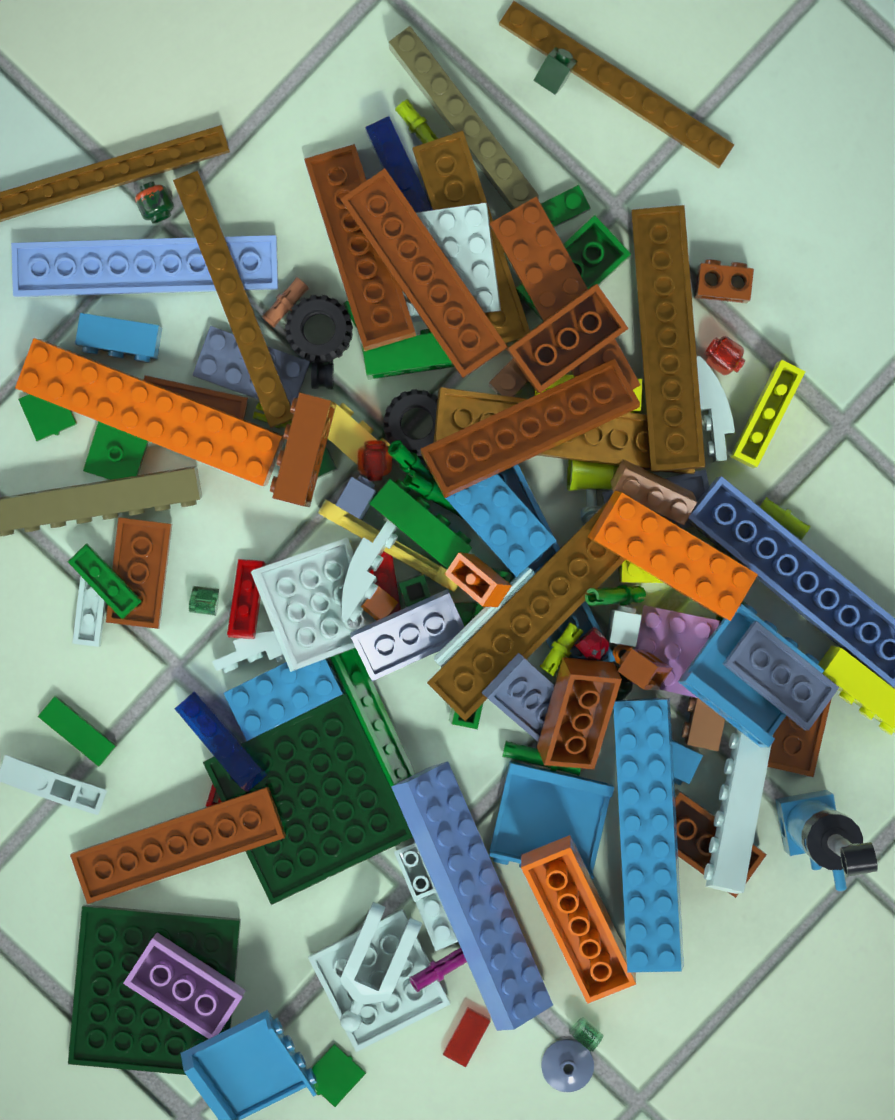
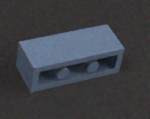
M360 475L357 480L351 477L336 506L363 520L371 506L369 503L378 494L374 490L376 485Z

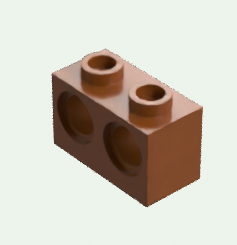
M705 260V263H701L697 269L694 298L747 304L751 300L754 269L747 268L746 263L733 262L731 266L721 265V261ZM705 274H715L718 279L717 285H708L705 282ZM732 276H739L743 279V288L737 289L731 284Z
M631 649V651H627L622 656L618 672L643 690H659L673 668L647 650Z

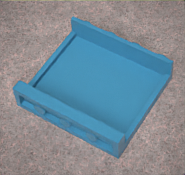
M740 604L731 621L727 619L722 620L678 682L759 747L769 748L775 740L772 735L786 715L723 665L726 658L751 624L757 621L819 672L823 673L824 669L818 665L819 661L808 653L804 654L797 649L799 645L789 637L784 638L777 633L778 628L767 620L762 621L756 616L757 611L748 604Z
M510 761L489 849V856L494 857L493 861L500 864L508 865L509 861L520 863L519 867L521 868L522 854L571 835L593 880V870L610 797L613 796V784Z
M268 1010L181 1053L184 1073L218 1120H242L306 1087L313 1097L317 1095L314 1086L317 1083V1079L313 1070L305 1067L306 1062L300 1051L295 1052V1046L291 1037L283 1034L284 1030L278 1018L273 1019Z

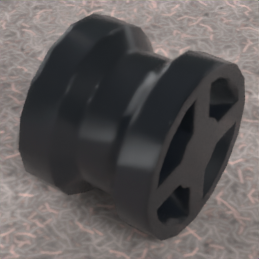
M312 363V389L326 387L329 390H333L334 363H328L326 366Z

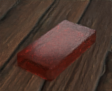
M467 1007L443 1051V1056L466 1067L491 1019Z

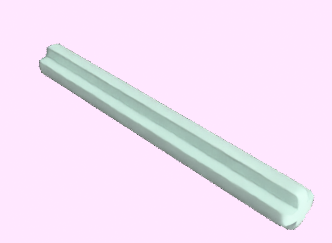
M529 567L524 569L510 582L512 587L498 608H483L434 656L435 662L440 667H443L536 573Z

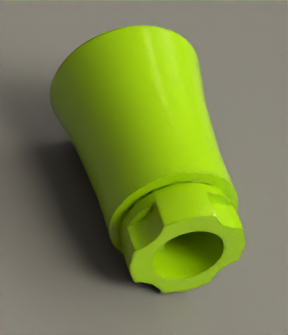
M568 459L567 490H611L610 481L619 466Z

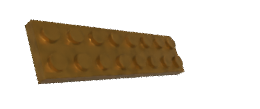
M463 131L412 148L432 210L487 203ZM488 207L489 222L491 223L493 219ZM490 227L501 311L487 312L485 315L503 341L508 343L520 339L530 332L504 251Z

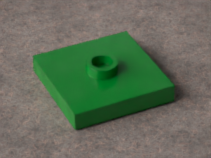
M98 421L83 471L109 480L137 476L149 441Z

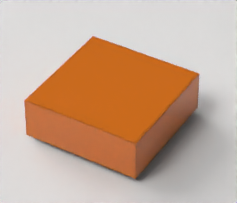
M378 586L371 599L367 598L361 607L378 621L388 616L398 602Z

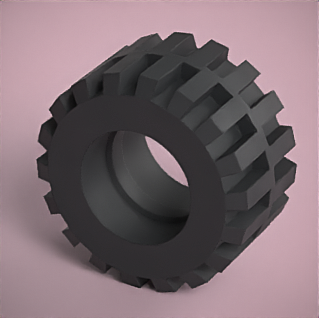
M316 294L310 295V298L307 299L304 297L300 300L299 304H294L291 308V313L287 315L285 331L287 340L296 354L310 363L316 362L318 364H323V362L330 363L333 362V359L340 358L343 352L348 350L349 343L353 337V325L346 308L334 298L331 299L327 295L316 296ZM326 315L334 322L335 333L331 340L325 344H312L304 335L305 323L312 316Z
M411 389V391L400 393L398 397L391 400L390 405L385 410L386 413L383 420L384 431L388 441L392 444L394 441L399 440L411 453L422 456L421 448L434 443L438 396L426 390ZM412 408H422L432 417V429L424 438L412 439L402 430V417Z

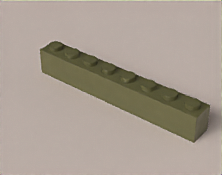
M411 26L390 40L389 49L453 134L460 131L464 132L472 159L510 209L513 210L536 196L539 198L538 193Z
M197 466L0 497V537L12 535L15 529L24 528L25 532L40 530V525L50 524L51 528L66 526V521L76 520L77 524L92 522V517L102 516L103 520L119 517L118 513L128 511L129 515H138L145 513V508L154 507L155 511L171 509L170 504L181 503V507L196 505V500L202 498Z

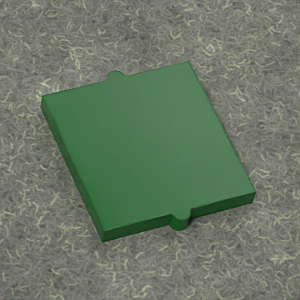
M31 394L18 399L37 442L52 435L58 436L61 431L77 425L73 413L69 409Z
M335 1043L311 1068L317 1079V1083L314 1084L317 1091L316 1094L322 1095L334 1107L340 1103L366 1074L353 1061V1056H348Z

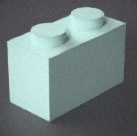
M618 605L617 610L611 609L606 634L608 642L636 647L642 616L635 613L636 608Z

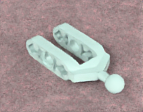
M375 902L372 903L340 977V981L354 1000L350 1010L344 1012L341 1016L340 1023L343 1029L355 1031L361 1025L359 1014L364 1004L389 1001L420 931L421 922L409 918L380 987H376L355 978L385 910V906Z

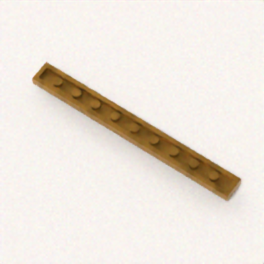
M512 2L499 22V26L545 56H548L555 47L570 52L573 58L578 61L571 73L718 169L734 147L733 143L517 2Z
M219 125L0 192V222L230 153L223 127Z
M197 170L177 178L173 182L269 426L273 428L291 421L294 415L290 413L291 405L200 174Z

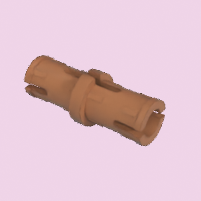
M296 277L282 295L279 293L276 297L277 300L261 317L275 328L288 311H292L291 308L309 290L308 286Z

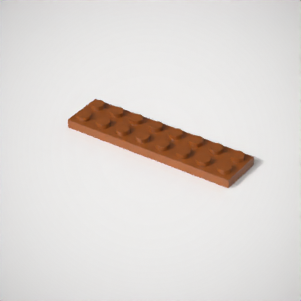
M355 144L305 158V165L364 351L416 336L402 289L340 200V198L367 181Z
M385 168L340 198L462 378L507 349V345Z
M537 196L489 223L543 321L587 290L584 281ZM616 339L571 370L573 376L576 377L615 359L631 388L635 389L641 385Z
M613 359L421 448V454L444 498H447L640 407V402L617 361Z
M269 786L84 848L71 853L70 857L86 902L90 904L286 837L271 791Z

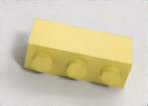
M342 402L340 406L336 405L328 440L372 479H375L393 458L388 452L390 444L383 438L379 441L371 435L374 430L363 420L360 423L356 422L351 417L354 412Z

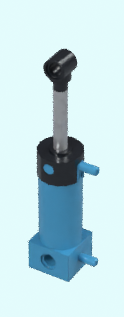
M828 790L775 799L784 851L790 856L806 853L810 857L812 870H820L822 867L832 870L837 891L847 889L845 875L849 877L877 872L878 864L873 844L871 842L863 843V835L859 826L845 814L836 811L833 793Z

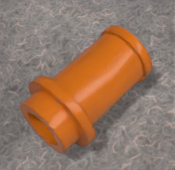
M619 644L613 649L615 662L619 664L621 660L618 655L619 652L623 649L626 652L631 651L632 648L630 646Z

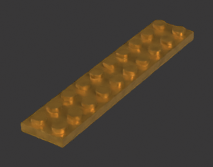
M685 205L633 209L631 213L651 472L705 468Z
M441 387L438 391L434 442L527 399ZM628 412L537 456L619 466L622 459H625L646 470H651L647 415ZM695 469L662 472L678 474H695Z
M608 501L427 682L464 721L487 700L482 694L483 690L518 653L527 660L585 601V594H592L587 593V590L590 588L597 589L625 561V559L588 538Z

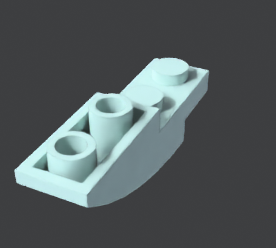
M697 356L701 411L708 410V415H704L706 431L710 430L711 441H707L708 456L713 457V462L726 461L725 435L735 433L732 413L718 378L701 356Z
M389 521L385 523L373 543L363 537L350 562L342 594V620L347 625L351 620L355 622L363 611V608L360 607L365 598L370 600L378 588L375 584L377 581L376 576L372 575L370 571L371 569L373 571L378 569L383 561L381 554L386 547L390 549L398 537L395 534L397 531L396 526Z
M272 630L256 633L255 639L240 638L234 640L233 644L236 651L212 662L216 671L223 669L224 673L238 668L237 662L247 658L250 663L264 657L263 651H266L269 660L276 658L277 662L285 660L276 634Z
M5 755L0 767V782L95 815L99 814L107 793V789Z
M416 843L395 851L394 854L413 900L416 902L435 951L457 943L456 935Z

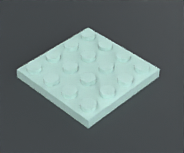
M487 203L416 213L483 312L501 311ZM403 292L412 322L423 321Z
M348 538L263 566L251 572L290 672L356 648L350 633L376 621L364 610L355 622L351 620L347 625L342 620L343 588L350 562L354 556Z
M403 908L380 920L355 978L380 987L408 922ZM360 930L308 957L339 1020L344 1012L350 1010L354 1001L340 981V977ZM418 937L414 942L389 1001L364 1004L359 1014L361 1017L359 1028L355 1031L345 1030L356 1052L450 1005V1000L440 982L435 981L419 992H416L410 983L409 977L427 968L428 963H430Z

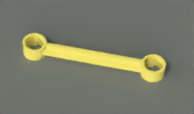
M326 499L318 511L320 515L362 539L363 537L372 543L380 530ZM397 540L390 549L385 548L384 552L447 589L455 592L458 588V585L445 575L447 569Z

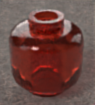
M728 336L715 337L704 353L707 356V364L724 376L729 375L733 371L737 373L745 363V359L742 358L744 348Z
M365 441L364 445L357 451L358 472L367 476L369 481H381L383 476L388 475L392 471V456L389 455V447L386 446L384 441Z

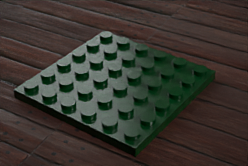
M346 693L203 761L221 802L269 786L286 837L245 852L271 905L413 838L399 803Z
M83 905L68 1064L186 1075L183 1069L181 1053L208 1040V1038L123 983L156 933H159L235 983L241 919ZM232 1014L220 1033L231 1028Z

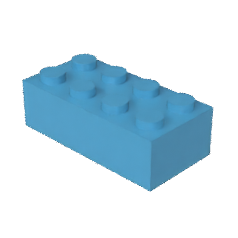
M497 474L445 498L515 577L557 541Z
M327 658L290 672L288 664L285 662L224 692V696L248 741L342 695L344 691Z

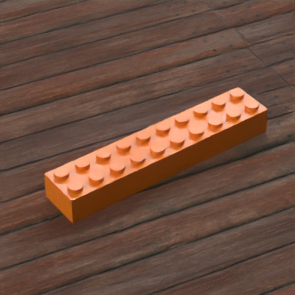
M33 338L15 386L18 390L260 486L268 485L279 452L285 441L282 434L42 339Z

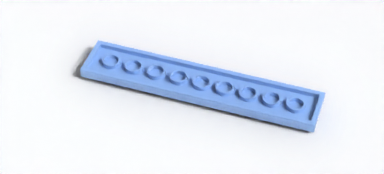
M276 235L224 237L245 290H278ZM196 238L11 243L14 297L216 291Z

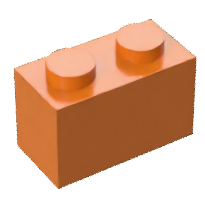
M459 552L445 573L448 578L480 605L498 608L512 587L510 583L475 554Z

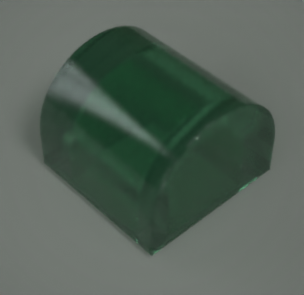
M193 586L189 601V613L216 616L219 604V589Z
M584 1017L579 1019L569 1030L570 1034L590 1052L596 1049L604 1036Z

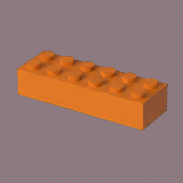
M614 491L588 535L589 539L729 621L732 620L758 575L619 491Z
M571 835L522 854L521 869L587 1004L636 985V972L627 973L625 947Z

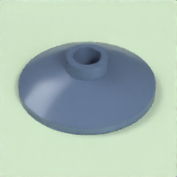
M563 1039L548 1047L543 1055L541 1068L545 1080L551 1087L561 1092H574L586 1086L594 1072V1061L585 1045L576 1040ZM566 1064H571L573 1066V1070L571 1072H565L563 1070Z

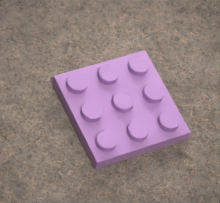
M643 605L635 649L647 650L673 668L659 690L697 698L682 686L678 680L722 621Z

